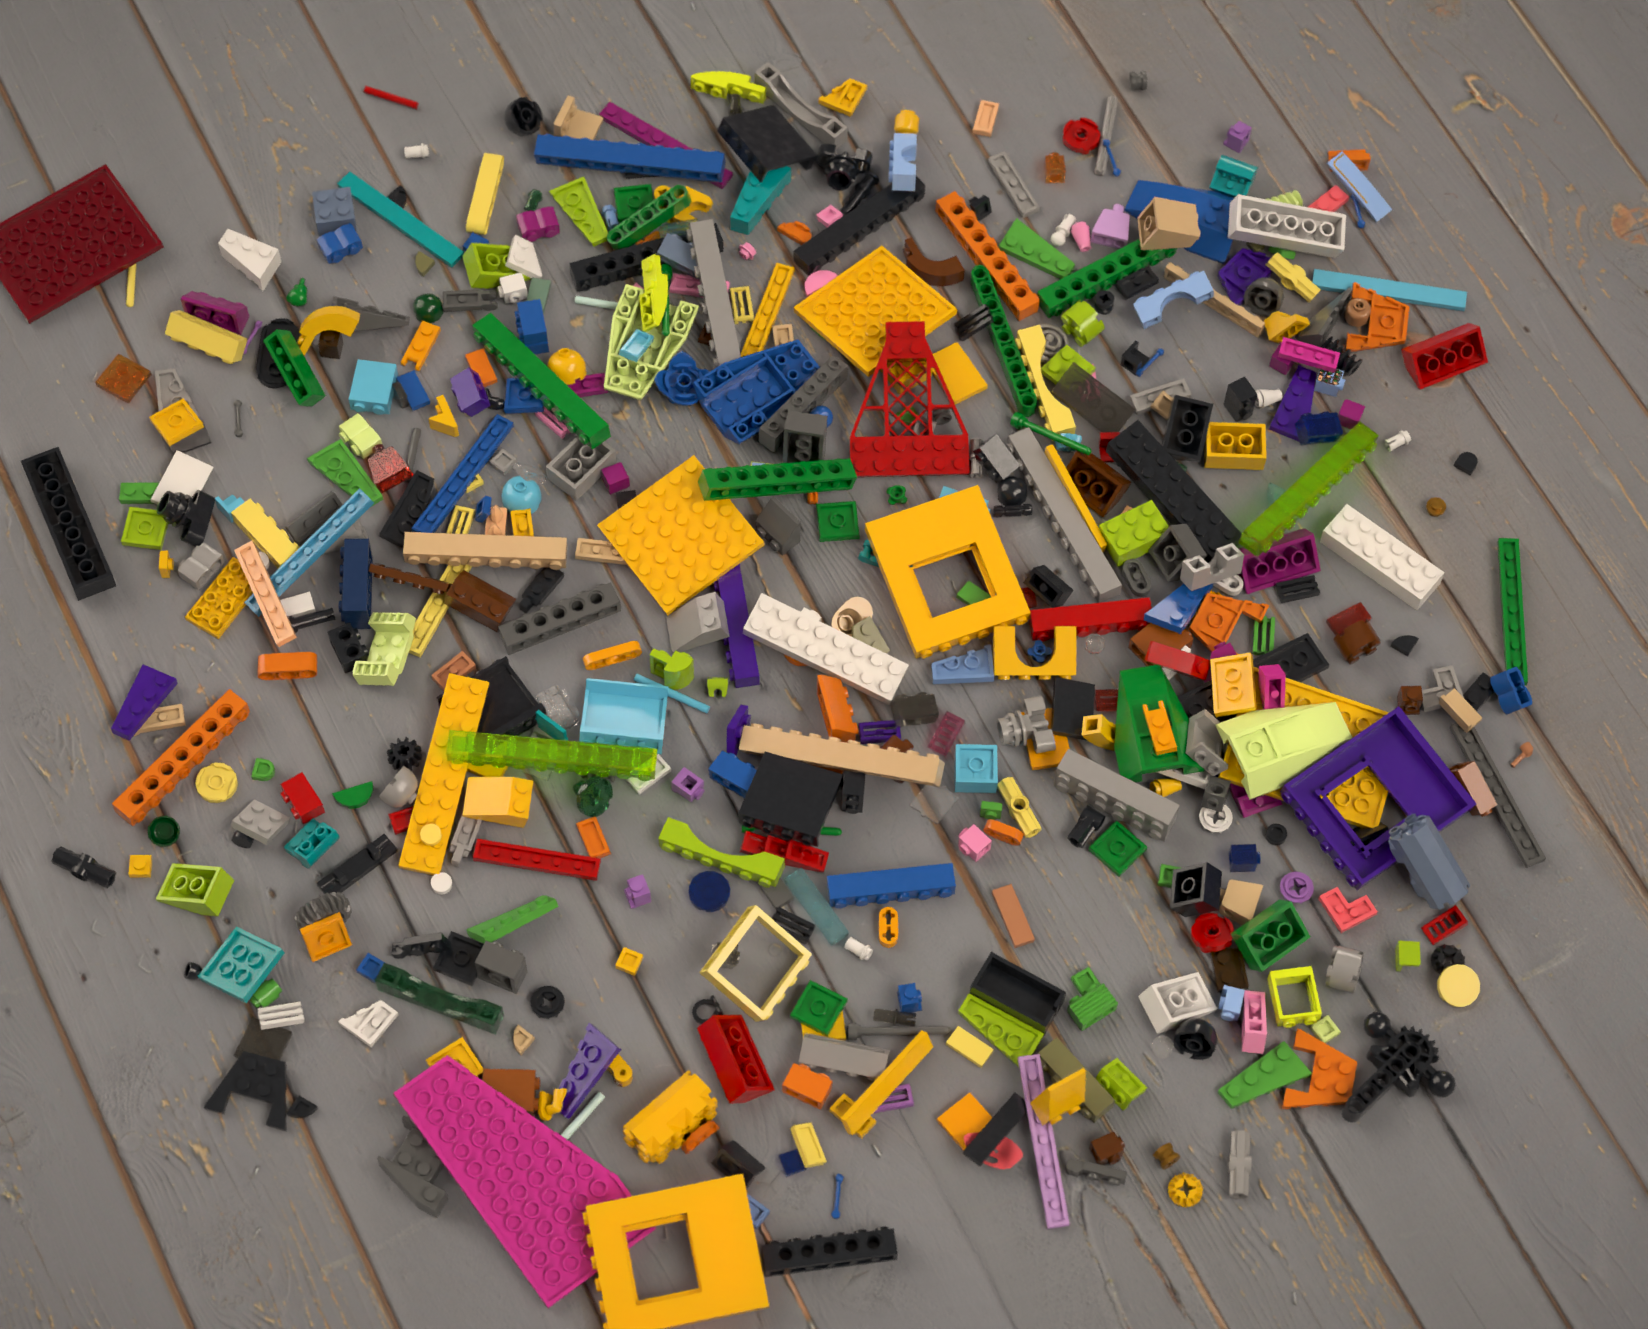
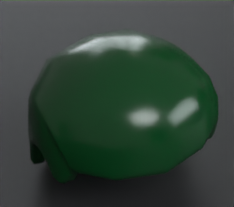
M432 293L422 294L414 300L413 310L419 322L434 323L443 315L442 302L436 295Z
M169 816L156 817L147 828L148 838L158 847L172 846L180 836L179 824L174 818Z

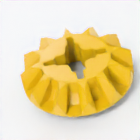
M1183 1172L1171 1179L1168 1185V1194L1176 1205L1192 1207L1201 1200L1203 1187L1200 1179H1197L1193 1174ZM1184 1182L1188 1188L1192 1189L1189 1190L1187 1198L1184 1191L1179 1190L1183 1187Z

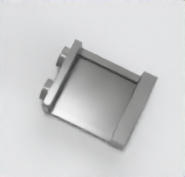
M1204 709L1189 718L1186 754L1211 776H1215L1227 770L1228 764L1221 759L1223 741L1216 728V724L1221 722Z

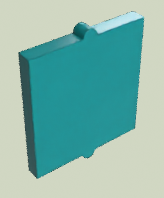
M538 710L535 718L538 728L566 747L569 739L566 730Z

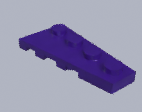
M1300 365L1298 366L1269 430L1306 444L1317 372Z
M143 664L111 727L112 733L130 741L178 684L177 679Z

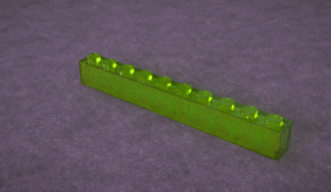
M1359 422L1242 532L1239 544L1256 557L1262 552H1268L1273 542H1278L1283 537L1284 531L1287 529L1291 530L1298 518L1302 519L1310 507L1314 508L1318 504L1321 496L1326 497L1333 485L1337 486L1345 474L1349 475L1352 472L1356 463L1360 464L1368 452L1371 454L1375 450L1379 435L1362 422Z
M449 730L446 751L447 761H451L454 764H462L463 762L471 763L475 766L488 764L496 768L510 766L518 770L533 768L539 772L555 770V772L561 774L576 772L578 775L596 774L599 777H608L610 775L617 776L620 779L632 777L638 778L641 781L655 779L657 766V749L455 730Z

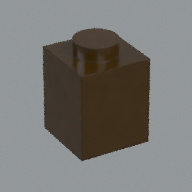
M335 330L322 331L318 342L320 357L340 359L343 347L342 334Z

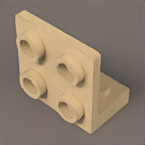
M567 96L553 124L554 136H570L572 138H589L594 140L603 122V117L578 110L577 106H575V97Z

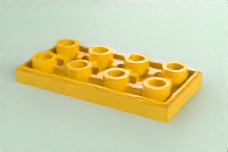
M232 557L185 616L186 621L217 639L222 636L246 606L244 602L253 594L237 558Z

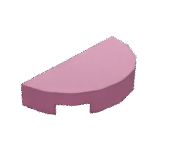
M828 270L813 272L805 282L806 296L809 297L838 275Z

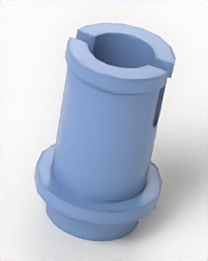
M612 205L604 206L601 212L602 216L605 217L608 230L613 229L615 225H619L615 214L616 208Z

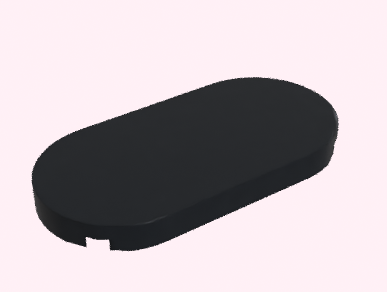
M274 319L270 324H266L261 331L256 374L260 383L269 388H281L286 386L287 383L263 340L276 329L291 331L297 342L300 337L299 328L289 319Z

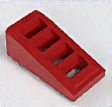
M1454 905L1421 927V930L1431 944L1435 945L1468 925V921L1459 908ZM1454 915L1459 923L1455 924L1450 916ZM1447 919L1452 927L1449 929L1443 920ZM1440 923L1445 932L1441 933L1436 924ZM1432 927L1437 933L1438 937L1435 938L1430 932L1429 928Z

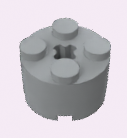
M1334 945L1325 985L1355 993L1364 952Z

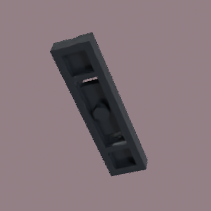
M383 834L317 882V886L324 894H331L332 892L342 893L398 852L397 848Z

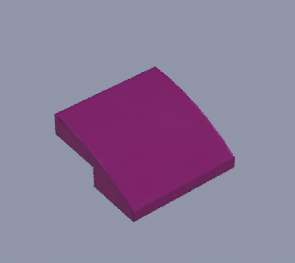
M1230 783V792L1243 818L1282 805L1281 800L1267 795H1261L1250 800L1243 787Z

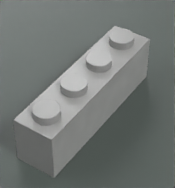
M805 1033L799 1062L804 1063L809 1068L820 1066L825 1067L824 1070L828 1072L840 1070L846 1072L848 1076L858 1077V1075L867 1076V1079L875 1081L887 1068L890 1050Z

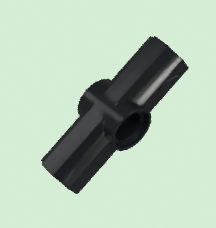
M62 846L55 850L51 860L54 865L70 871L76 878L82 881L90 880L107 889L112 886L117 874L115 870L99 864L91 856L84 853L79 855Z

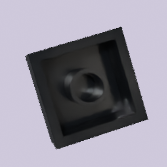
M1208 862L1174 869L1170 909L1184 917L1219 910L1222 871Z

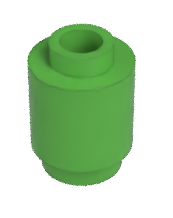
M274 979L265 980L250 998V1002L255 1008L267 1007L279 997L282 989Z

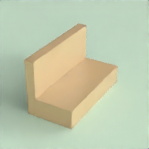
M1455 688L1446 696L1443 694L1440 697V706L1466 733L1482 721L1483 718Z

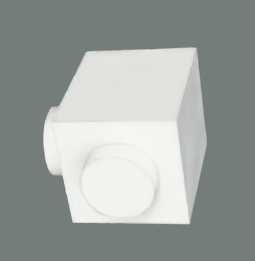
M522 272L499 278L500 286H497L499 297L504 298L505 304L517 303L520 300L527 299V287Z

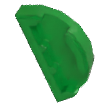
M373 781L332 793L338 804L349 809L360 808L368 803L374 792Z

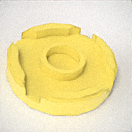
M212 763L210 766L200 770L196 776L195 784L197 792L202 799L210 803H220L227 801L234 795L237 790L238 780L236 773L230 766L224 763Z
M1456 964L1443 970L1437 980V990L1442 1000L1452 1007H1464L1477 999L1480 992V981L1473 969L1466 965Z

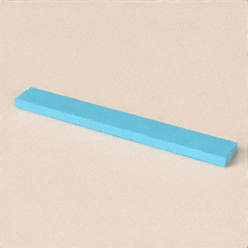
M1314 269L1312 282L1319 289L1343 293L1346 289L1352 288L1353 282H1356L1367 290L1370 288L1376 291V294L1385 298L1388 296L1399 302L1465 311L1467 292L1319 269Z

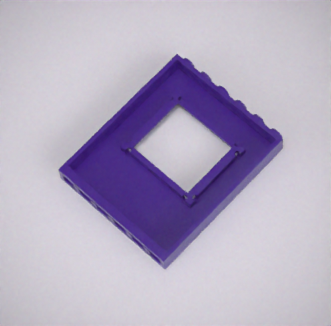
M1399 706L1289 781L1280 791L1284 802L1291 805L1295 816L1305 823L1309 834L1319 841L1323 852L1329 854L1333 859L1334 866L1343 872L1348 884L1357 891L1397 863L1390 850L1389 831L1391 829L1365 846L1330 802L1326 794L1368 766L1407 816L1416 814V816H1430L1439 833L1471 811L1477 804ZM1404 819L1392 828L1400 826L1402 823L1405 822Z

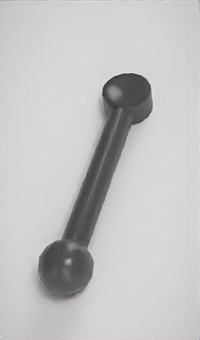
M240 400L234 402L237 421L236 437L243 436L240 422V407L242 405Z

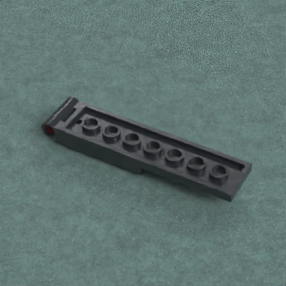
M1308 633L1253 659V667L1256 668L1279 664L1286 674V678L1297 682H1302L1329 668V663ZM1212 680L1178 696L1188 718L1204 709L1219 722L1235 718L1237 715L1215 716Z

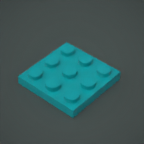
M236 926L198 975V978L208 985L247 1003L285 952L282 948Z

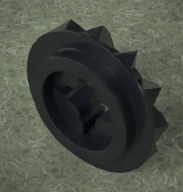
M1443 944L1436 947L1433 951L1431 964L1434 970L1441 975L1443 970L1449 966L1456 964L1465 965V956L1461 953V949H1457L1454 945ZM1445 956H1454L1452 959V964L1450 962L1443 964Z
M543 986L532 994L530 1004L532 1011L539 1018L543 1017L549 1020L552 1017H557L563 1011L565 999L558 988ZM543 997H545V999H547L548 1001L554 1000L551 1002L552 1009L547 1005L544 1007L542 1006L544 1005Z

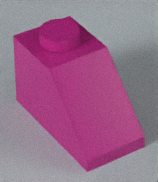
M1279 664L1259 666L1258 686L1263 710L1285 707L1286 674Z

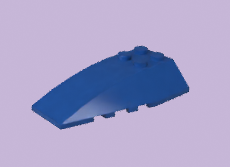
M1137 181L1124 209L1125 212L1137 219L1154 197L1195 204L1198 213L1200 237L1191 247H1185L1184 249L1225 264L1234 240L1228 238L1230 202L1234 199L1233 197L1211 190L1152 181Z

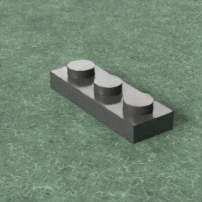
M331 491L286 525L285 528L292 539L299 544L320 528L343 504L335 492Z

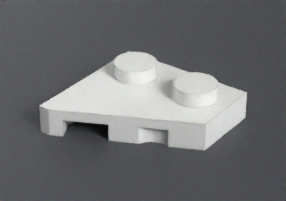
M515 235L511 242L505 266L519 273L522 272L523 275L530 278L541 279L542 273L533 243Z
M380 1000L369 1008L357 1011V1014L349 1018L340 1019L338 1023L372 1048L397 1018L398 1012Z

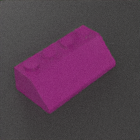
M1305 528L1239 548L1244 554L1242 571L1237 575L1243 580V589L1246 594L1275 586L1279 582L1297 579L1321 571L1314 534Z

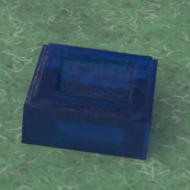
M798 1148L779 1155V1160L786 1177L807 1170Z

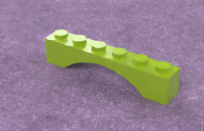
M670 817L667 818L658 838L659 847L668 853L675 852L685 859H695L704 866L717 867L727 874L734 873L746 881H758L761 886L769 888L770 885L776 887L785 868L784 858L768 852L739 856L716 851L701 842L691 831L688 824Z

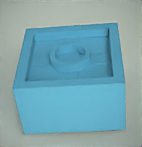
M956 744L955 792L996 793L998 784L997 745Z

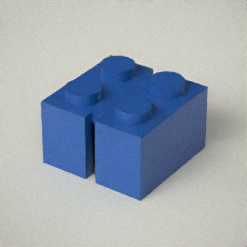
M540 299L517 303L518 311H514L519 340L535 355L548 353L547 330Z

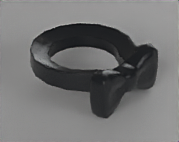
M711 995L710 999L699 1000L695 1003L692 1010L693 1018L699 1024H703L708 1020L701 1019L697 1015V1009L701 1005H713L716 1009L713 1015H723V1011L714 995Z

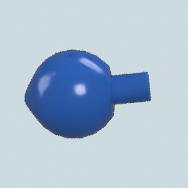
M816 406L810 412V414L828 416L827 428L831 425L833 414L828 407Z

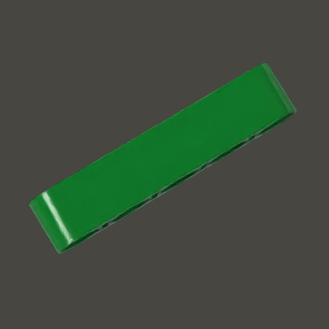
M683 185L672 187L611 229L607 234V239L612 248L619 250L632 246L691 204V196L686 187Z

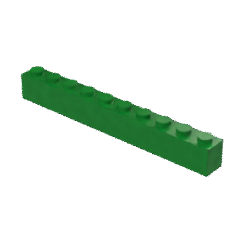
M491 312L472 325L474 339L479 344L482 343L486 351L490 355L493 354L500 365H505L509 373L513 377L516 376L524 388L528 387L532 395L536 399H540L548 411L552 410L558 421H563L572 434H577L583 445L587 444L593 450L611 437L609 425Z

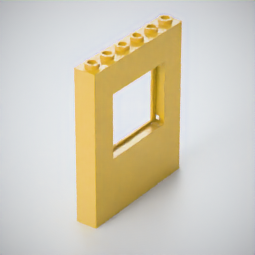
M978 485L865 523L866 535L916 659L920 657L922 659L928 658L937 651H948L957 644L965 645L971 639L977 637L979 639L985 638L993 632V626H1012L1015 624L1019 626L1029 620L1031 612ZM972 550L991 598L932 618L914 569Z
M743 1174L586 1206L587 1212H583L585 1226L589 1225L591 1234H587L589 1248L593 1247L595 1256H591L593 1270L597 1269L599 1278H595L597 1292L601 1291L603 1297L599 1304L601 1314L606 1313L607 1322L603 1323L604 1329H671L769 1308ZM686 1220L699 1288L638 1301L625 1232Z

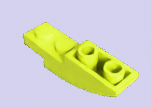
M710 71L692 74L690 77L691 89L717 98L726 99L728 94H732L735 97H742L764 104L766 99V87L751 83V76L734 72Z
M656 254L641 261L645 292L639 295L643 332L659 326L667 304L668 275L662 274L660 256Z

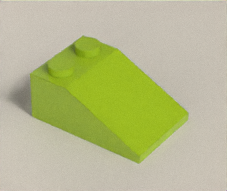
M483 243L470 244L462 257L471 288H495L500 286L499 278L519 273L505 266L510 246ZM523 275L524 281H529L532 279L528 276Z
M172 863L156 900L200 915L219 916L234 883V879L222 867Z

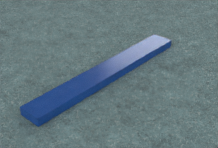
M496 414L411 528L412 532H436L469 485L474 481L476 475L480 473L514 427V422Z

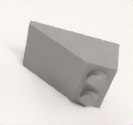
M716 592L696 597L666 617L672 653L675 650L682 652L730 637L724 601Z

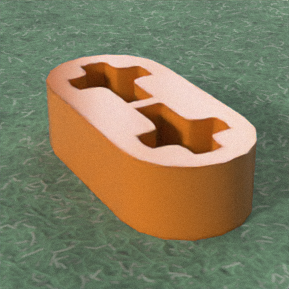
M993 819L987 820L983 829L987 835L1015 846L1020 845L1024 836L1023 832L1019 829Z

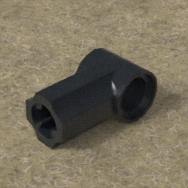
M1087 805L1067 839L1075 847L1083 848L1093 832L1099 830L1106 816Z

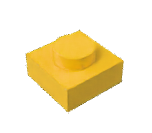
M160 551L159 571L161 577L170 578V570H174V560L170 558L168 551Z
M130 855L129 877L151 878L152 856Z
M624 947L615 964V968L635 976L644 958L643 954Z

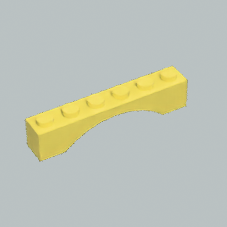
M1037 325L1018 330L1015 342L1018 350H1021L1024 366L1027 367L1028 377L1033 384V390L1040 404L1038 410L1041 418L1044 417L1045 419L1044 427L1057 434H1075L1076 425L1070 409L1053 397L1042 378L1040 362L1045 351L1046 340L1041 326Z

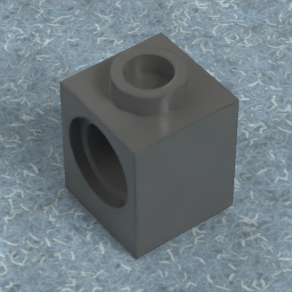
M1210 776L1204 792L1202 807L1222 812L1228 797L1231 781Z

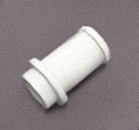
M421 143L419 146L404 148L406 159L423 157L424 159L426 156H429L428 145H424V143Z
M1401 430L1399 434L1384 440L1386 447L1389 446L1387 448L1388 451H1392L1404 444L1408 445L1411 437L1406 430Z
M853 937L847 940L844 947L846 950L858 955L860 960L867 961L873 952L870 945L865 946Z

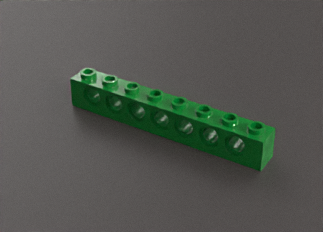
M1140 239L1037 291L1040 300L1039 307L1048 319L1058 316L1079 300L1082 302L1085 299H1091L1098 292L1110 289L1117 281L1148 265L1155 266L1161 260L1174 256L1177 248L1141 250Z
M838 458L835 460L702 469L698 485L704 501L849 490L853 488L857 475L850 458Z

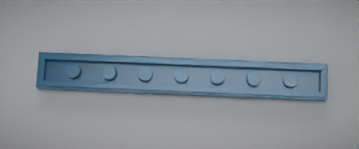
M360 488L270 576L279 597L374 504ZM253 593L244 603L259 617L262 611Z

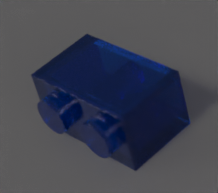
M1325 411L1313 415L1312 413H1305L1295 423L1300 445L1336 442L1344 434L1337 412L1329 413Z

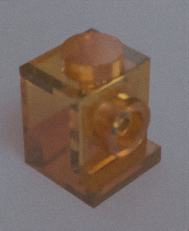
M1053 152L1045 156L1044 170L1046 183L1065 182L1064 155Z

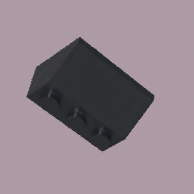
M1174 395L1162 441L1163 448L1174 460L1201 461L1213 409L1212 403Z

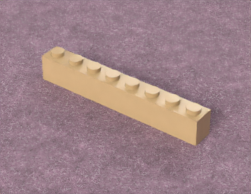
M405 532L403 556L405 563L412 565L419 563H428L430 565L449 564L451 566L470 565L472 567L487 565L494 568L509 566L511 568L530 567L532 569H539L544 567L559 570L566 568L567 538Z

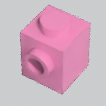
M974 824L969 829L966 827L959 834V850L965 856L969 855L975 862L991 849L992 840Z

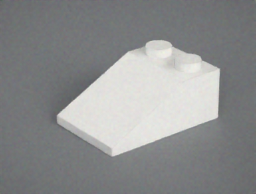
M1199 972L1152 984L1138 996L1157 1034L1178 1028L1187 1019L1201 1018L1217 1010Z

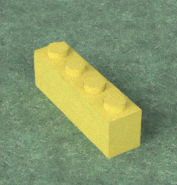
M181 310L170 313L165 335L170 336L171 340L187 343L188 347L197 350L201 349L208 356L220 357L223 362L228 364L242 360L247 343V338Z
M248 499L231 512L233 521L254 542L261 552L267 554L269 560L278 569L300 547L296 542L292 543L289 540L288 534L283 529L279 530L271 516L267 517L264 514L265 511L259 503L255 504L251 499Z

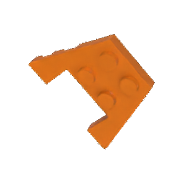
M1353 282L1351 300L1354 298L1366 300L1371 304V313L1369 316L1368 335L1348 333L1345 351L1350 349L1351 352L1405 344L1409 306L1388 296L1385 298L1376 294V291L1370 288L1367 290L1361 287V284Z
M1207 593L1188 629L1212 653L1215 650L1214 646L1224 641L1225 643L1227 642L1241 613L1260 623L1269 605Z
M1297 1029L1293 1049L1315 1054L1308 1093L1286 1088L1282 1109H1290L1292 1107L1309 1108V1106L1345 1105L1348 1098L1352 1095L1357 1061L1305 1031Z

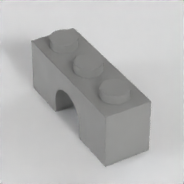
M1231 543L1217 548L1214 558L1209 563L1200 555L1184 560L1182 562L1180 580L1193 591L1240 574L1244 554Z

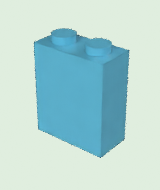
M358 359L349 395L350 409L357 412H373L379 415L390 414L397 382L396 377H398L397 365Z

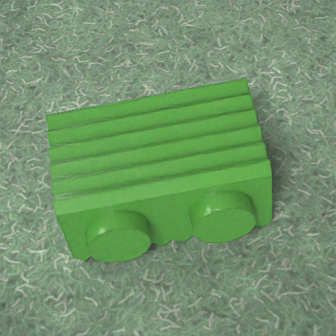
M1104 983L1100 986L1096 984L1091 986L1086 991L1087 994L1082 997L1077 995L1069 1001L1067 1012L1081 1031L1094 1025L1117 1009L1118 1002Z

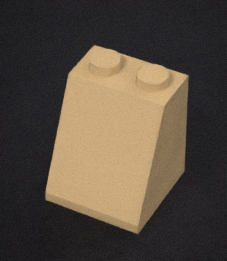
M1154 197L1137 217L1141 250L1191 247L1200 237L1198 213L1195 204Z

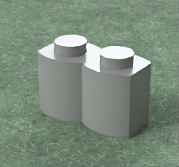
M204 542L193 549L191 557L179 564V577L199 590L224 564L223 555Z

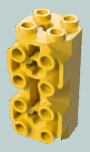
M688 1070L623 1126L622 1132L625 1135L623 1139L630 1148L635 1147L639 1152L638 1156L644 1163L647 1164L650 1161L661 1164L668 1158V1153L673 1149H679L683 1145L685 1134L689 1133L691 1135L705 1121H711L717 1115L715 1109L718 1107V1101L715 1096L712 1099L710 1098L709 1093L711 1090L696 1074L691 1075V1071Z

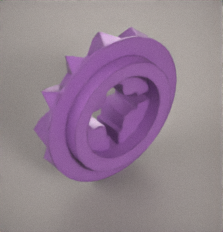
M1301 872L1286 874L1280 883V892L1284 899L1291 901L1292 904H1302L1309 900L1314 891L1312 880ZM1294 882L1297 885V887H1301L1299 895L1298 893H1296L1295 890H1291L1294 886Z

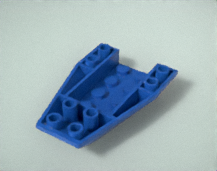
M799 339L725 362L695 380L693 386L701 407L723 436L737 444H741L757 434L759 428L820 367Z

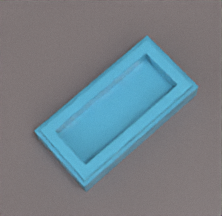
M636 329L620 349L619 355L637 363L652 344L654 336Z

